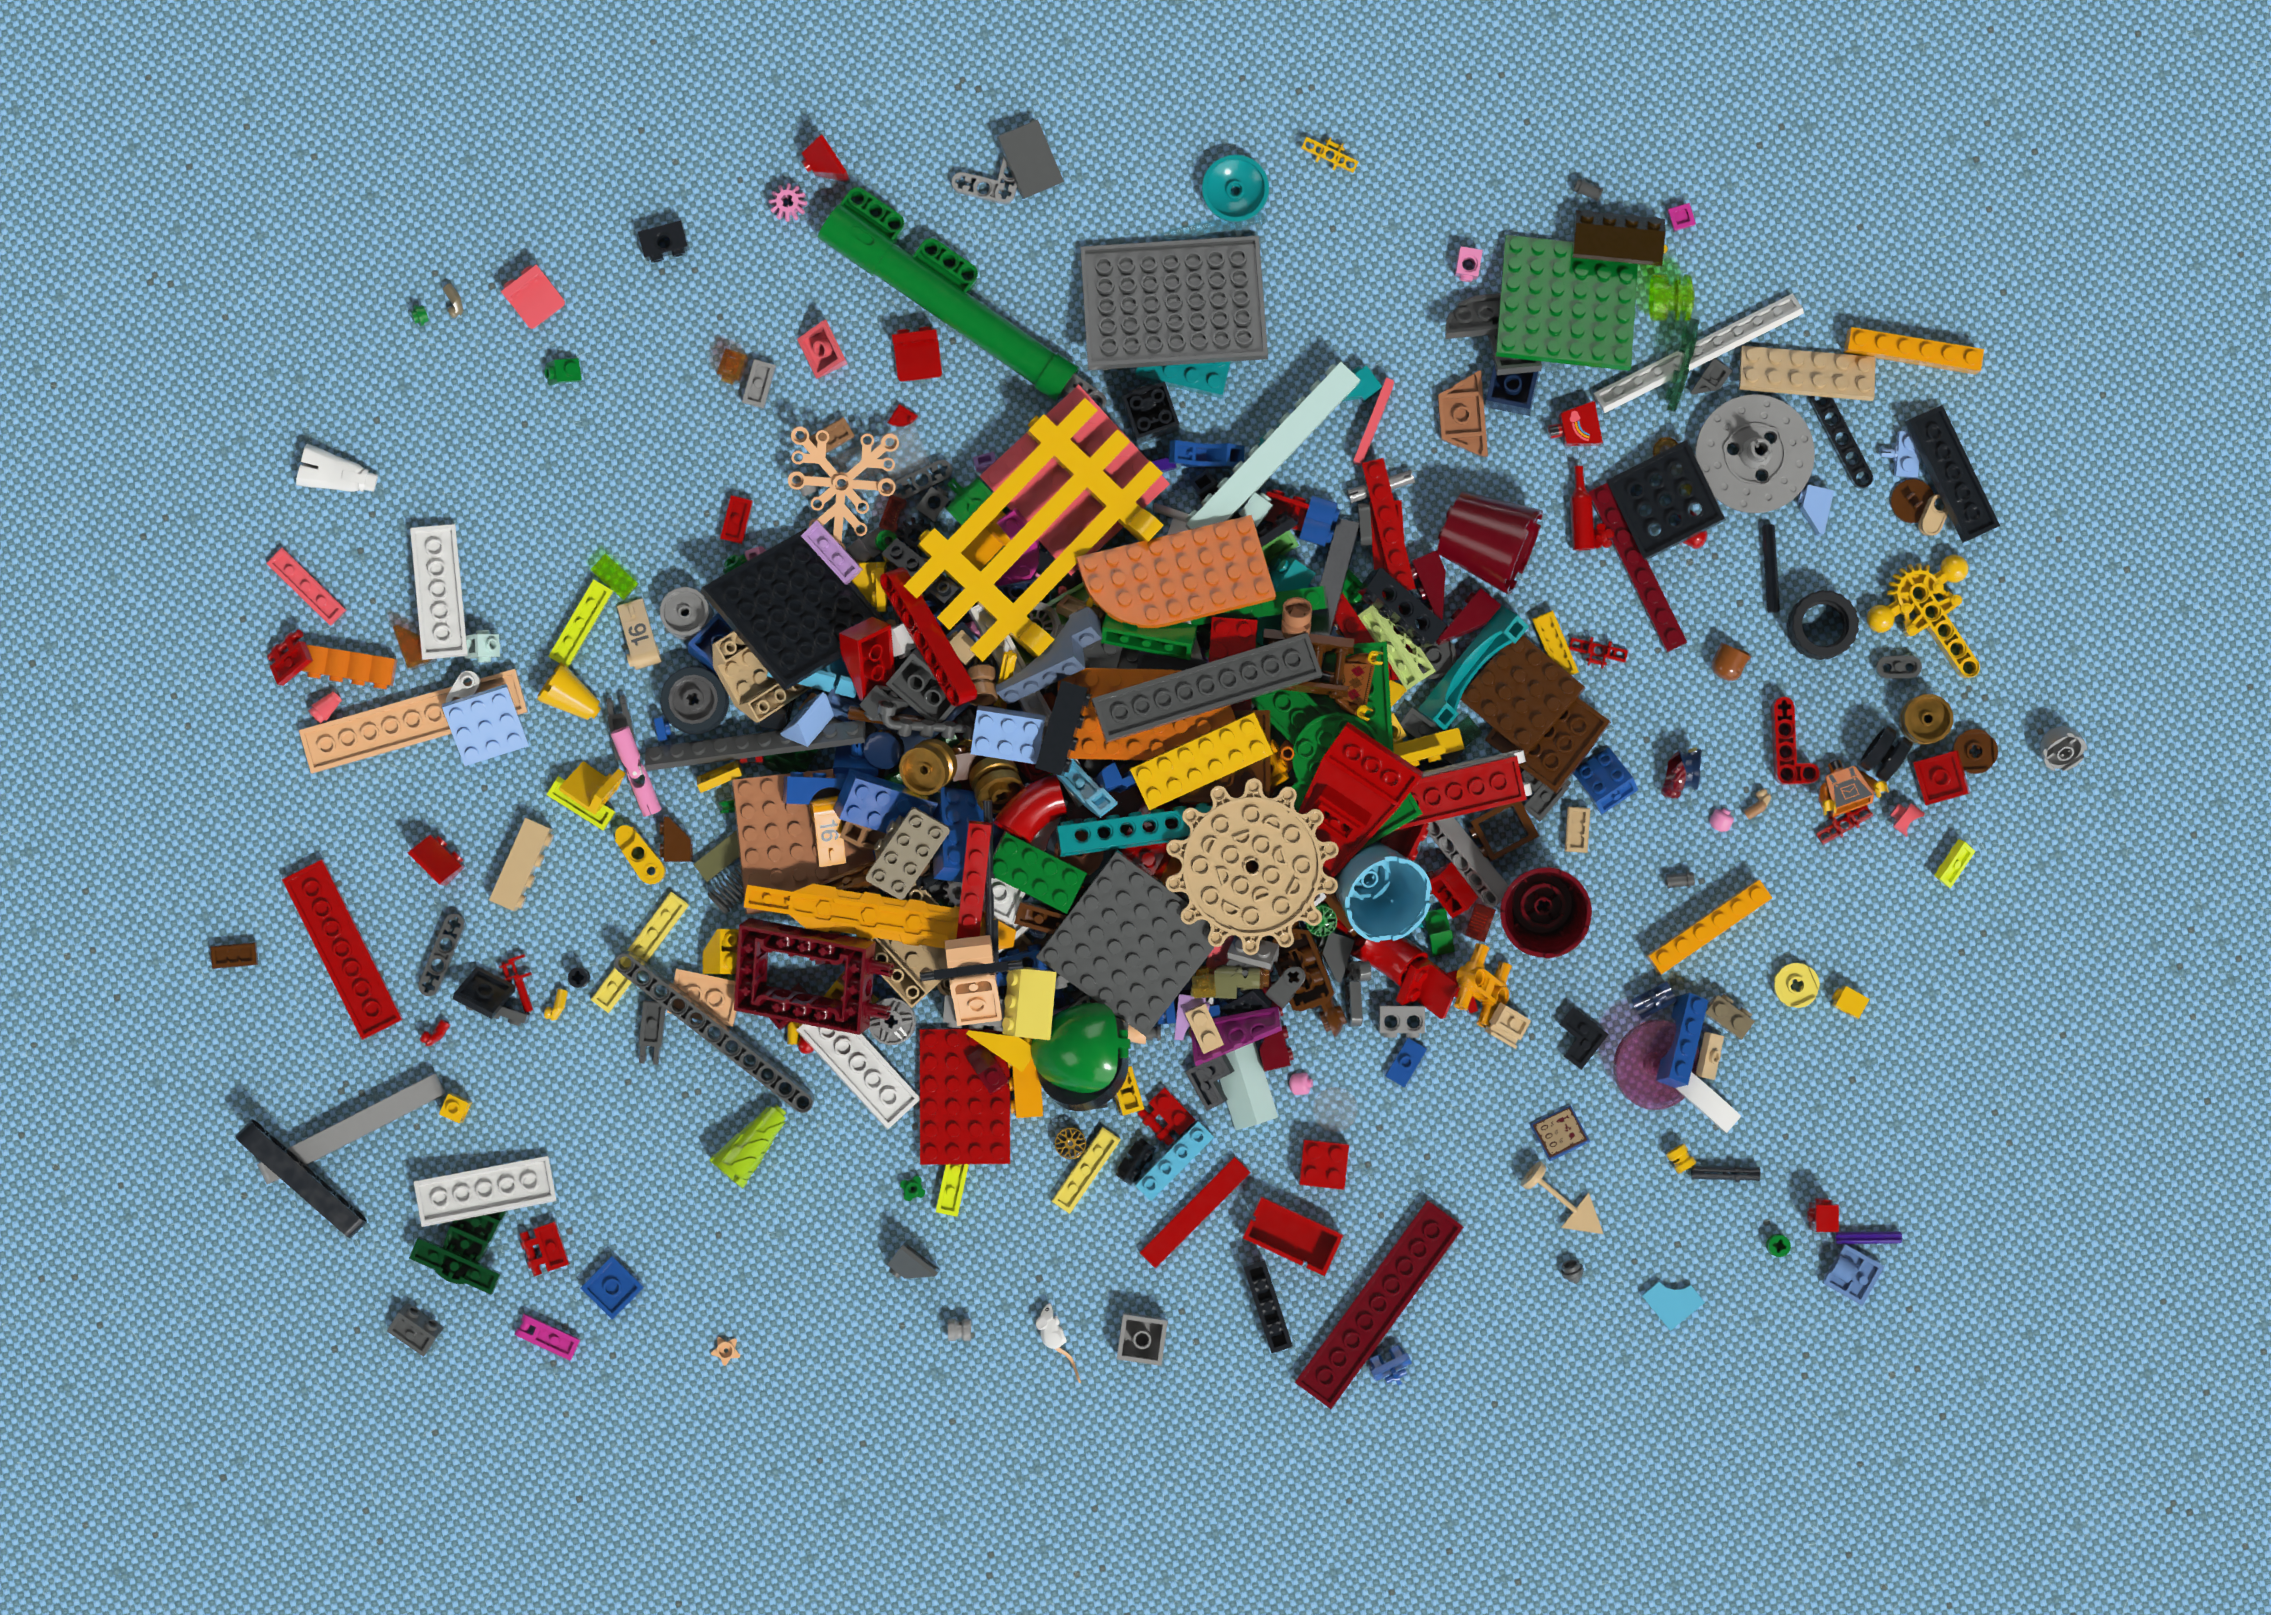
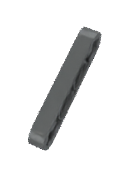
M450 914L444 920L419 981V991L424 996H434L441 988L466 926L465 919L460 914ZM457 917L458 923L461 924L459 928L455 927L453 934H457V937L444 934L445 930L451 931L452 925L449 922ZM444 938H449L452 941L453 945L449 951L442 950L440 946ZM435 959H440L444 963V968L440 972H436L432 968V962ZM428 972L433 975H439V980L434 978L432 982L435 989L426 992L427 988L424 986V983H429L432 977L427 976Z

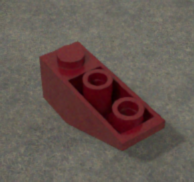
M1436 550L1412 560L1411 571L1413 579H1418L1421 587L1418 588L1422 600L1426 599L1429 605L1428 609L1443 621L1446 570Z
M1481 588L1477 593L1472 591L1465 600L1467 605L1463 610L1458 608L1450 617L1453 619V622L1449 626L1446 625L1436 644H1444L1484 627L1501 607V604Z

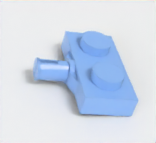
M1898 431L1894 449L1881 448L1880 452L1885 453H1880V457L1893 458L1895 465L1894 476L1918 478L1920 453L1910 432Z

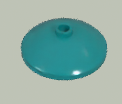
M1228 155L1218 159L1208 168L1203 178L1202 194L1207 207L1214 215L1225 221L1242 222L1256 216L1265 206L1269 195V181L1265 171L1255 160L1243 155ZM1238 188L1240 192L1234 195L1231 193V189Z

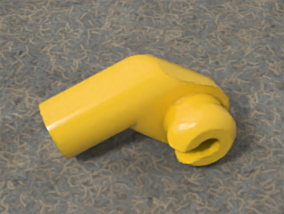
M557 989L553 1008H545L544 1017L546 1019H551V1021L558 1019L565 1008L568 991Z
M788 1023L787 1045L798 1044V1032L796 1030L802 1025L801 1023Z

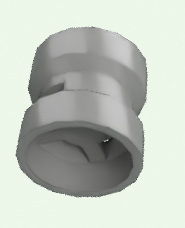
M948 1319V1341H956L960 1338L963 1341H971V1319H963L962 1322L956 1319Z

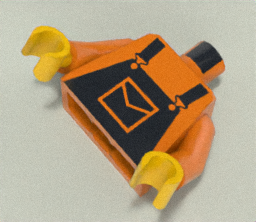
M1835 760L1828 764L1831 774L1825 776V781L1820 786L1818 801L1823 809V815H1827V811H1831L1832 816L1835 817L1873 803V792H1875L1877 798H1880V792L1885 791L1889 793V789L1885 781H1877L1865 772L1859 771L1855 766L1844 769L1841 761Z

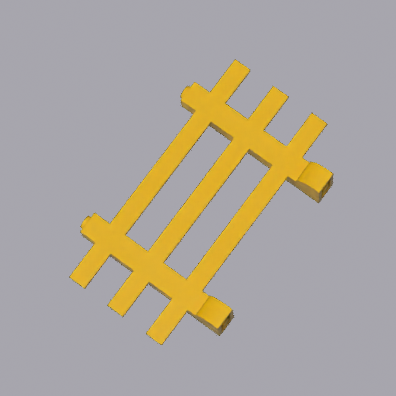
M1086 398L1058 426L1045 414L1040 418L1036 415L1028 423L1030 429L1026 433L1039 446L948 540L935 528L931 532L926 529L918 538L921 541L918 547L930 559L904 587L917 599L943 571L957 583L963 591L937 617L948 630L975 603L982 607L996 621L969 649L982 662L1009 634L1035 659L1043 653L1055 639L1039 625L1032 622L1027 615L1077 564V557L1085 555L1117 521L1139 542H1149L1164 526L1155 516L1136 503L1163 474L1161 470L1149 461L1123 489L1103 471L1131 442L1118 429L1090 458L1070 440L1098 411ZM1053 458L1072 477L980 572L961 552ZM1086 490L1104 509L1027 590L1012 603L994 585L995 582L1065 509Z

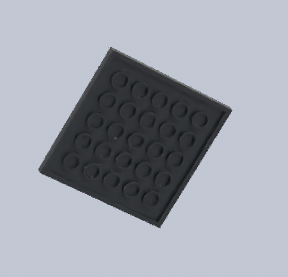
M806 528L706 584L701 589V593L784 691L842 657L840 632L871 617L886 622L851 581L847 585L844 584L801 537L807 530Z

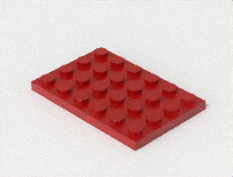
M920 1029V1165L1011 1164L1009 1083L990 1095L966 1058L983 1046L966 1034L968 1030L1003 1034V1031H993V1029ZM989 1050L1009 1081L1010 1068H1008V1062Z

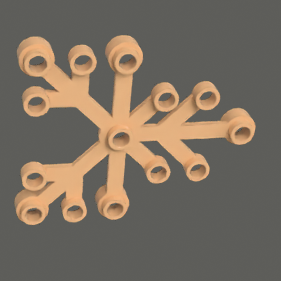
M797 426L791 431V439L795 444L803 445L809 453L795 450L791 455L792 461L795 464H802L803 462L817 463L831 478L805 476L801 471H793L788 475V484L796 490L803 488L804 485L829 487L820 496H815L811 499V507L817 511L821 510L824 504L836 494L835 504L820 517L812 519L809 522V527L816 520L824 525L834 517L833 537L845 549L842 543L843 517L854 528L856 535L863 536L867 532L866 524L860 522L845 505V495L855 505L858 513L865 514L869 510L868 502L862 500L853 489L877 490L883 496H890L895 492L896 486L891 478L885 477L879 481L856 480L854 478L867 467L883 468L885 471H891L895 466V462L891 457L877 458L886 451H895L899 446L898 437L893 433L884 434L881 438V444L871 451L874 438L872 434L864 433L860 438L862 444L861 461L845 473L837 472L825 458L826 443L829 440V434L826 430L821 429L816 432V447L809 439L808 430L803 426ZM797 431H802L804 437L798 439L795 434ZM822 432L827 435L823 441L818 439V435ZM865 436L871 437L872 440L869 444L863 442ZM887 438L894 440L891 446L886 445L885 441ZM800 453L803 458L800 461H796L794 455ZM886 460H890L892 462V466L890 468L884 467V462ZM797 475L800 476L801 481L794 483L792 478ZM839 479L846 481L843 487L837 485ZM888 482L890 488L888 490L882 489L883 483ZM818 499L822 504L820 507H815L813 502ZM865 503L866 509L861 511L858 509V505ZM858 525L865 527L862 533L856 531Z

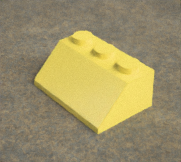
M1032 967L1008 971L1006 977L1007 991L1004 999L1005 1013L1002 1022L1003 1034L1050 1040L1056 972Z

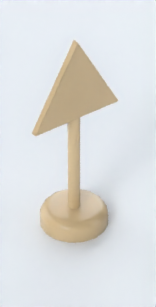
M1539 1161L1531 1167L1522 1179L1521 1186L1525 1189H1531L1539 1183L1572 1211V1214L1561 1228L1603 1234L1589 1193L1575 1207L1542 1179L1546 1172V1166L1543 1162Z

